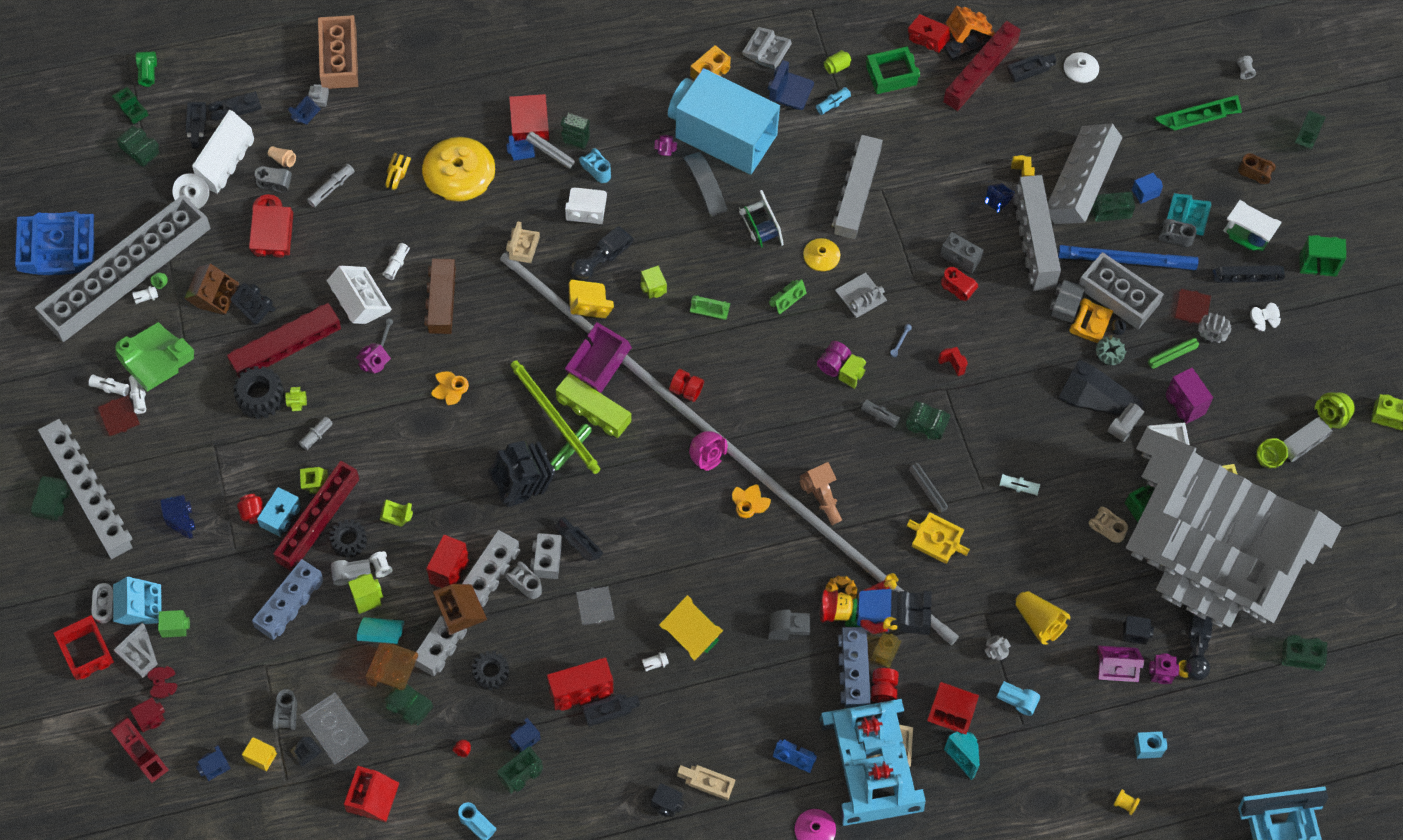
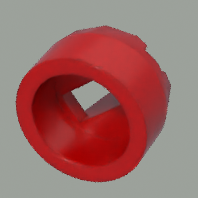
M462 739L455 744L453 751L458 756L465 758L470 753L471 745L467 740Z

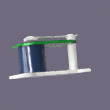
M760 190L762 200L750 206H744V208L740 209L739 213L748 227L751 238L754 242L757 239L761 248L763 247V242L774 237H778L782 246L784 244L780 226L763 191ZM763 207L769 220L755 225L750 212ZM745 214H746V217H747V219H748V222H749V224H750V227H751L752 231L750 230V228H749V226H748V224H747V222H746V220H745V218H744V216H743V215H745Z
M1239 200L1228 216L1227 220L1229 222L1223 231L1229 234L1230 239L1248 249L1263 251L1281 222Z

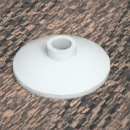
M1078 52L1066 58L1064 72L1068 78L1075 82L1087 83L1096 78L1099 72V65L1093 56Z
M193 173L184 174L174 183L173 197L176 200L184 195L199 209L208 200L209 187L202 177ZM191 188H194L196 191L194 195L190 192Z

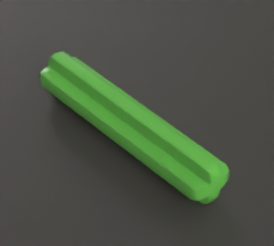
M1191 338L1149 358L1148 364L1154 369L1196 349L1199 342L1196 338Z
M583 424L575 433L581 443L592 432V428L587 424ZM569 442L565 444L550 462L555 470H559L574 453L575 450Z

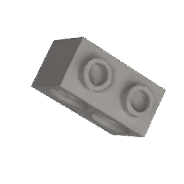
M538 533L537 540H533L532 552H535V558H531L530 570H534V574L539 578L558 579L562 546L561 535ZM544 545L552 546L550 549L542 548ZM542 563L549 564V566L546 568H543L540 565Z

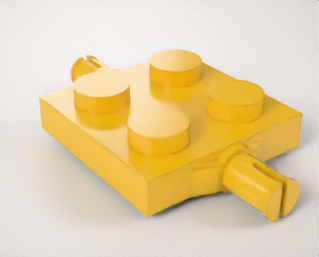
M930 512L921 524L910 519L906 526L917 531L911 547L947 564L951 555L956 551L967 556L970 550L960 545V538L964 533V529Z

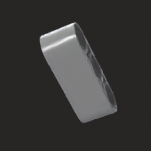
M1321 417L1316 418L1283 441L1288 448V459L1291 462L1297 460L1332 434V429Z

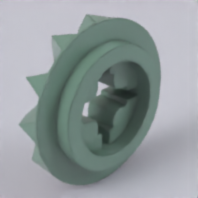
M1113 336L1103 337L1096 346L1097 356L1105 364H1119L1124 359L1126 353L1125 344H1122L1119 338H1114ZM1110 347H1111V348H1117V349L1114 351V354H1113V352H1107V353H1106V351H1107Z

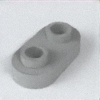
M106 583L97 585L93 590L92 616L98 623H107L113 617V589ZM107 593L105 598L101 597L102 594ZM102 612H107L105 616H100Z

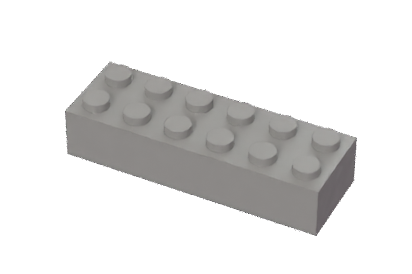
M1113 123L1082 126L1048 201L1050 218L1054 224L1086 222L1122 140V136Z
M1042 175L1020 177L1019 183L1016 184V194H1013V203L1017 205L1016 218L1017 221L1020 220L1019 234L1023 236L1022 250L1026 252L1027 256L1025 257L1026 268H1029L1030 272L1028 274L1029 284H1032L1033 291L1055 289L1061 268Z

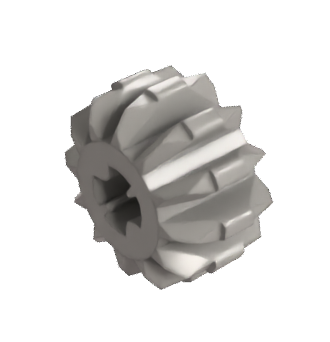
M1212 313L1204 315L1198 326L1200 336L1205 337V340H1211V342L1216 341L1220 343L1221 341H1226L1231 332L1230 320L1225 319V316H1219L1218 313L1216 315Z

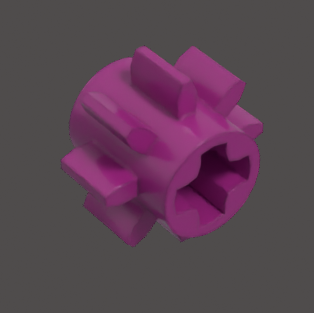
M660 135V139L655 140L654 149H658V154L671 156L672 152H675L677 149V142L673 141V136Z

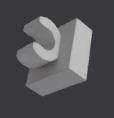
M316 84L310 86L309 97L318 106L326 107L329 89Z

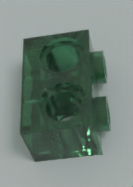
M1132 192L1097 195L1092 206L1095 222L1131 219L1135 210Z
M1299 635L1287 636L1282 646L1281 665L1322 671L1327 663L1328 642H1323L1318 638L1305 639ZM1291 647L1296 648L1298 653L1293 652ZM1311 651L1317 652L1318 656H1314Z

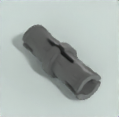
M868 399L862 405V411L874 416L875 420H881L893 428L897 426L900 417L888 412L885 407H879Z

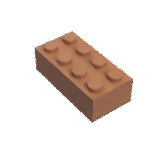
M354 15L318 18L319 65L322 87L328 89L358 87L357 35Z

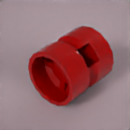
M679 369L671 381L669 391L677 395L683 394L684 398L695 402L703 388L704 380L697 376L690 377V373Z
M877 668L873 670L872 701L881 703L897 700L898 689L895 686L898 685V671L890 668Z

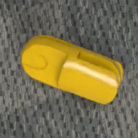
M397 153L393 154L387 169L386 188L389 189L394 178L392 190L397 189L400 179H403L411 160L410 157L406 158L404 166L401 168L404 155L400 154L396 165H394Z

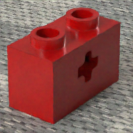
M921 14L908 27L909 40L938 53L950 40L949 26Z

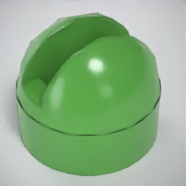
M159 272L151 277V284L157 289H162L167 284L168 278L164 273Z

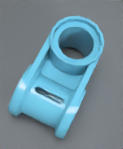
M593 148L585 157L581 156L579 158L582 167L598 182L606 183L611 179L610 163L596 148Z

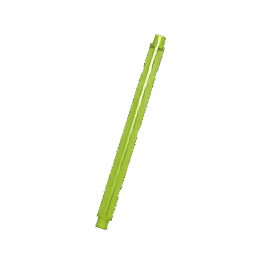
M513 361L511 363L513 372L520 378L586 464L587 468L593 474L598 473L600 467L597 465V461L594 460L526 372L524 366L520 365L518 361Z

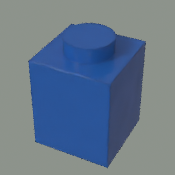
M1153 172L1135 180L1132 192L1140 204L1160 196L1163 185Z

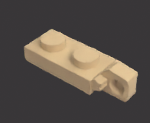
M680 765L677 776L685 779V783L691 787L725 800H729L735 784V779L698 765L697 767L691 766V769Z

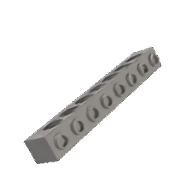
M60 419L38 429L110 558L113 559L132 549L130 541L133 539L129 531H123L121 527L124 524L119 514L114 515L112 512L115 509L110 499L106 500L103 495L106 492L101 483L99 485L96 484L95 480L98 478L93 469L88 470L86 465L89 462L84 453L80 455L77 451L81 448L76 439L71 440L69 437L72 433L68 425H63ZM73 455L71 459H66L68 456ZM82 470L81 473L75 474V472ZM90 485V488L83 490L85 486ZM94 501H99L96 505H92ZM103 516H108L107 519L100 520ZM117 531L115 535L109 536L111 532Z
M500 530L497 531L462 583L472 584L473 588L477 585L484 586L481 590L474 589L482 607L486 605L490 592L496 590L500 577L508 572L512 559L515 560L520 553L519 541ZM500 553L505 555L503 558L495 557L497 554ZM488 569L494 570L492 574L485 573ZM440 616L413 656L414 666L432 676H435L437 672H441L445 666L446 658L454 653L456 643L459 639L462 640L467 629L451 634V637L447 639L442 638V635L448 633ZM435 649L441 651L437 655L431 654V652Z

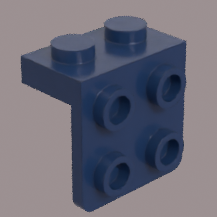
M782 60L781 65L775 69L774 80H770L768 90H770L769 100L803 110L813 89L814 82L789 73V62Z

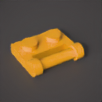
M1083 298L1079 304L1080 309L1075 322L1071 325L1069 331L1074 335L1098 343L1104 336L1113 310ZM1087 310H1089L1092 314L1085 330L1081 328Z

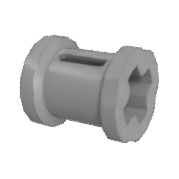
M1243 56L1237 60V65L1241 71V79H1251L1256 75V71L1252 67L1253 60L1251 56Z

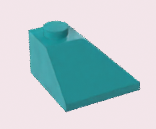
M955 732L948 737L944 750L972 780L980 765L977 739L971 732H967V734Z

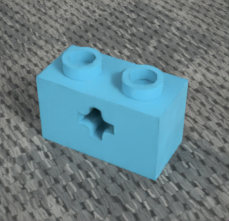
M278 487L257 518L259 526L280 537L283 532L288 530L293 516H296L300 511L299 498Z

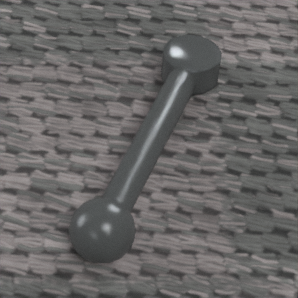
M388 318L386 320L387 325L380 342V345L382 347L384 345L389 328L393 324V320L391 318Z

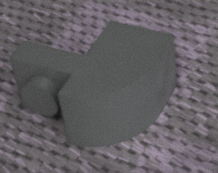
M780 610L771 613L769 616L768 639L788 640L789 634L809 635L810 614L790 613V610Z

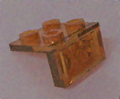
M380 642L366 674L368 685L376 687L377 683L380 682L404 690L418 659V653L391 643Z

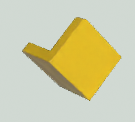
M256 738L250 740L242 754L246 762L264 771L268 770L277 755L274 747Z

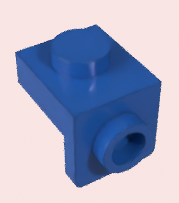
M509 136L507 151L508 154L512 155L514 161L535 157V148L532 143L526 139L515 141L513 136Z

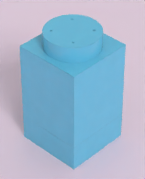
M703 68L695 81L685 78L679 84L669 104L668 117L676 121L677 139L751 175L777 136L780 105Z

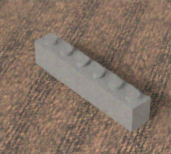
M862 135L860 142L856 141L854 152L857 153L856 156L851 158L850 166L852 170L847 171L845 181L848 183L847 186L843 185L841 192L843 200L838 202L836 210L839 214L834 216L832 226L835 227V235L856 239L883 142L881 139Z

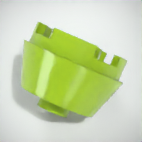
M1325 393L1316 402L1315 410H1318L1319 417L1330 428H1343L1354 414V403L1345 393Z

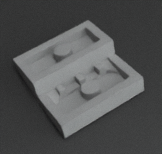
M758 27L742 54L763 66L776 69L792 43L788 38L776 36L773 30Z

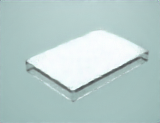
M333 693L301 715L334 765L369 742V739L336 693Z

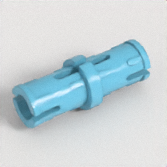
M844 87L834 95L830 94L826 100L816 105L818 113L823 115L833 107H838L839 103L851 97V93Z

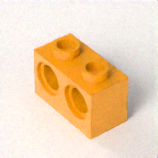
M715 45L691 65L690 77L696 80L703 68L719 76L726 74L730 69L731 57Z

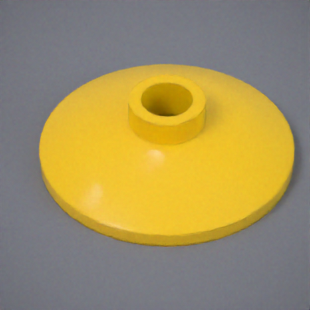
M819 238L810 241L806 245L803 257L805 263L813 270L829 271L838 264L840 251L834 242Z

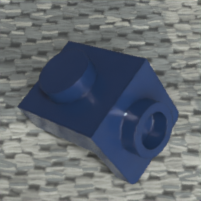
M306 96L295 109L289 107L288 110L295 122H302L307 125L321 108L311 97Z

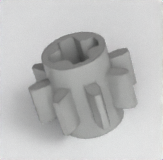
M996 635L987 640V648L984 650L988 657L1002 660L1008 656V648L1011 645L1007 638L1004 639L1002 636Z

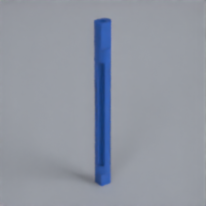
M1060 245L1058 250V258L1095 261L1103 252L1118 263L1196 270L1198 266V257L1150 254Z

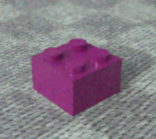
M1193 368L1174 376L1166 392L1168 402L1173 404L1177 415L1186 424L1205 415L1213 400V396Z

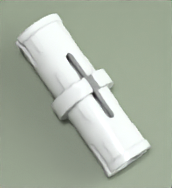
M403 243L398 244L395 253L389 258L387 268L383 272L385 278L389 280L394 279L398 269L404 264L403 260L409 251L407 245Z
M91 375L89 379L90 387L103 389L106 393L113 392L126 396L129 392L128 384L116 382L112 378L105 379Z
M131 375L129 377L131 387L130 398L133 399L134 412L141 414L147 410L144 399L146 393L140 383Z

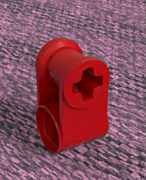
M948 267L941 280L942 287L962 301H967L978 288V284L973 278L968 277L955 267Z

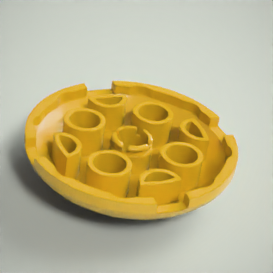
M453 137L437 143L429 150L423 161L422 174L425 184L435 195L438 194L449 201H466L481 195L487 190L488 185L495 176V162L490 151L480 142L466 137Z

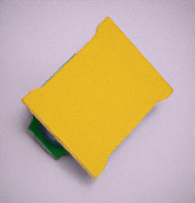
M688 595L659 624L662 629L667 630L690 653V657L694 661L703 652L708 653L719 641L718 636L723 632L719 626H716L693 604L692 599Z

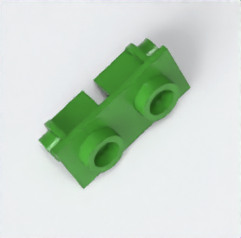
M802 279L800 281L792 280L790 284L783 288L785 293L778 292L770 298L769 304L772 307L776 306L779 315L806 294Z
M699 295L692 297L691 313L723 320L727 319L730 303L699 297Z

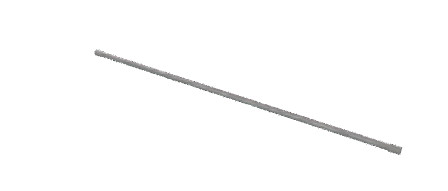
M508 252L502 254L500 260L519 274L586 333H590L594 327L581 315L570 314V306L523 267L519 261L509 260ZM626 355L622 363L702 432L712 431L718 433ZM727 440V453L874 579L879 583L885 580L886 575ZM898 585L896 586L895 589H891V590H897V592H899V591H904V590L901 589ZM931 614V627L950 645H953L959 636Z

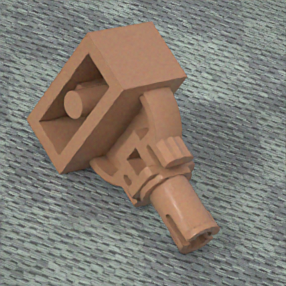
M829 462L801 475V480L799 481L801 488L807 494L813 492L821 505L819 509L825 511L831 525L842 521L835 506L837 500L833 498L829 486L830 483L837 480Z

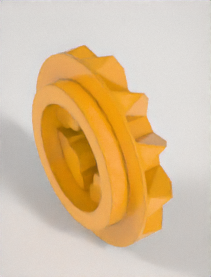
M838 575L833 579L831 578L826 585L827 591H838L837 586L840 588L846 587L845 593L850 595L852 600L857 596V587L854 584V580H850L847 576L840 577Z

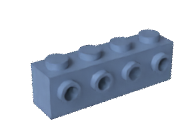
M301 559L253 618L254 627L272 640L280 636L284 632L286 624L297 616L299 608L309 601L311 593L321 586L323 582L321 571Z
M862 627L842 628L841 635H838V647H842V653H839V666H843V672H840L839 680L840 685H843L844 692L840 693L841 704H844V709L870 705L867 630Z

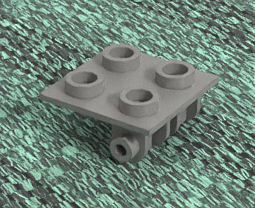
M866 272L835 290L856 318L887 301L882 294L885 292L883 287L876 286Z

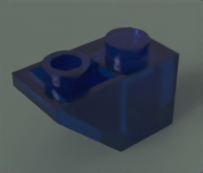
M184 495L160 500L166 525L189 539L193 538L192 531L195 530L194 520L190 519L189 513H192L190 501L187 502Z

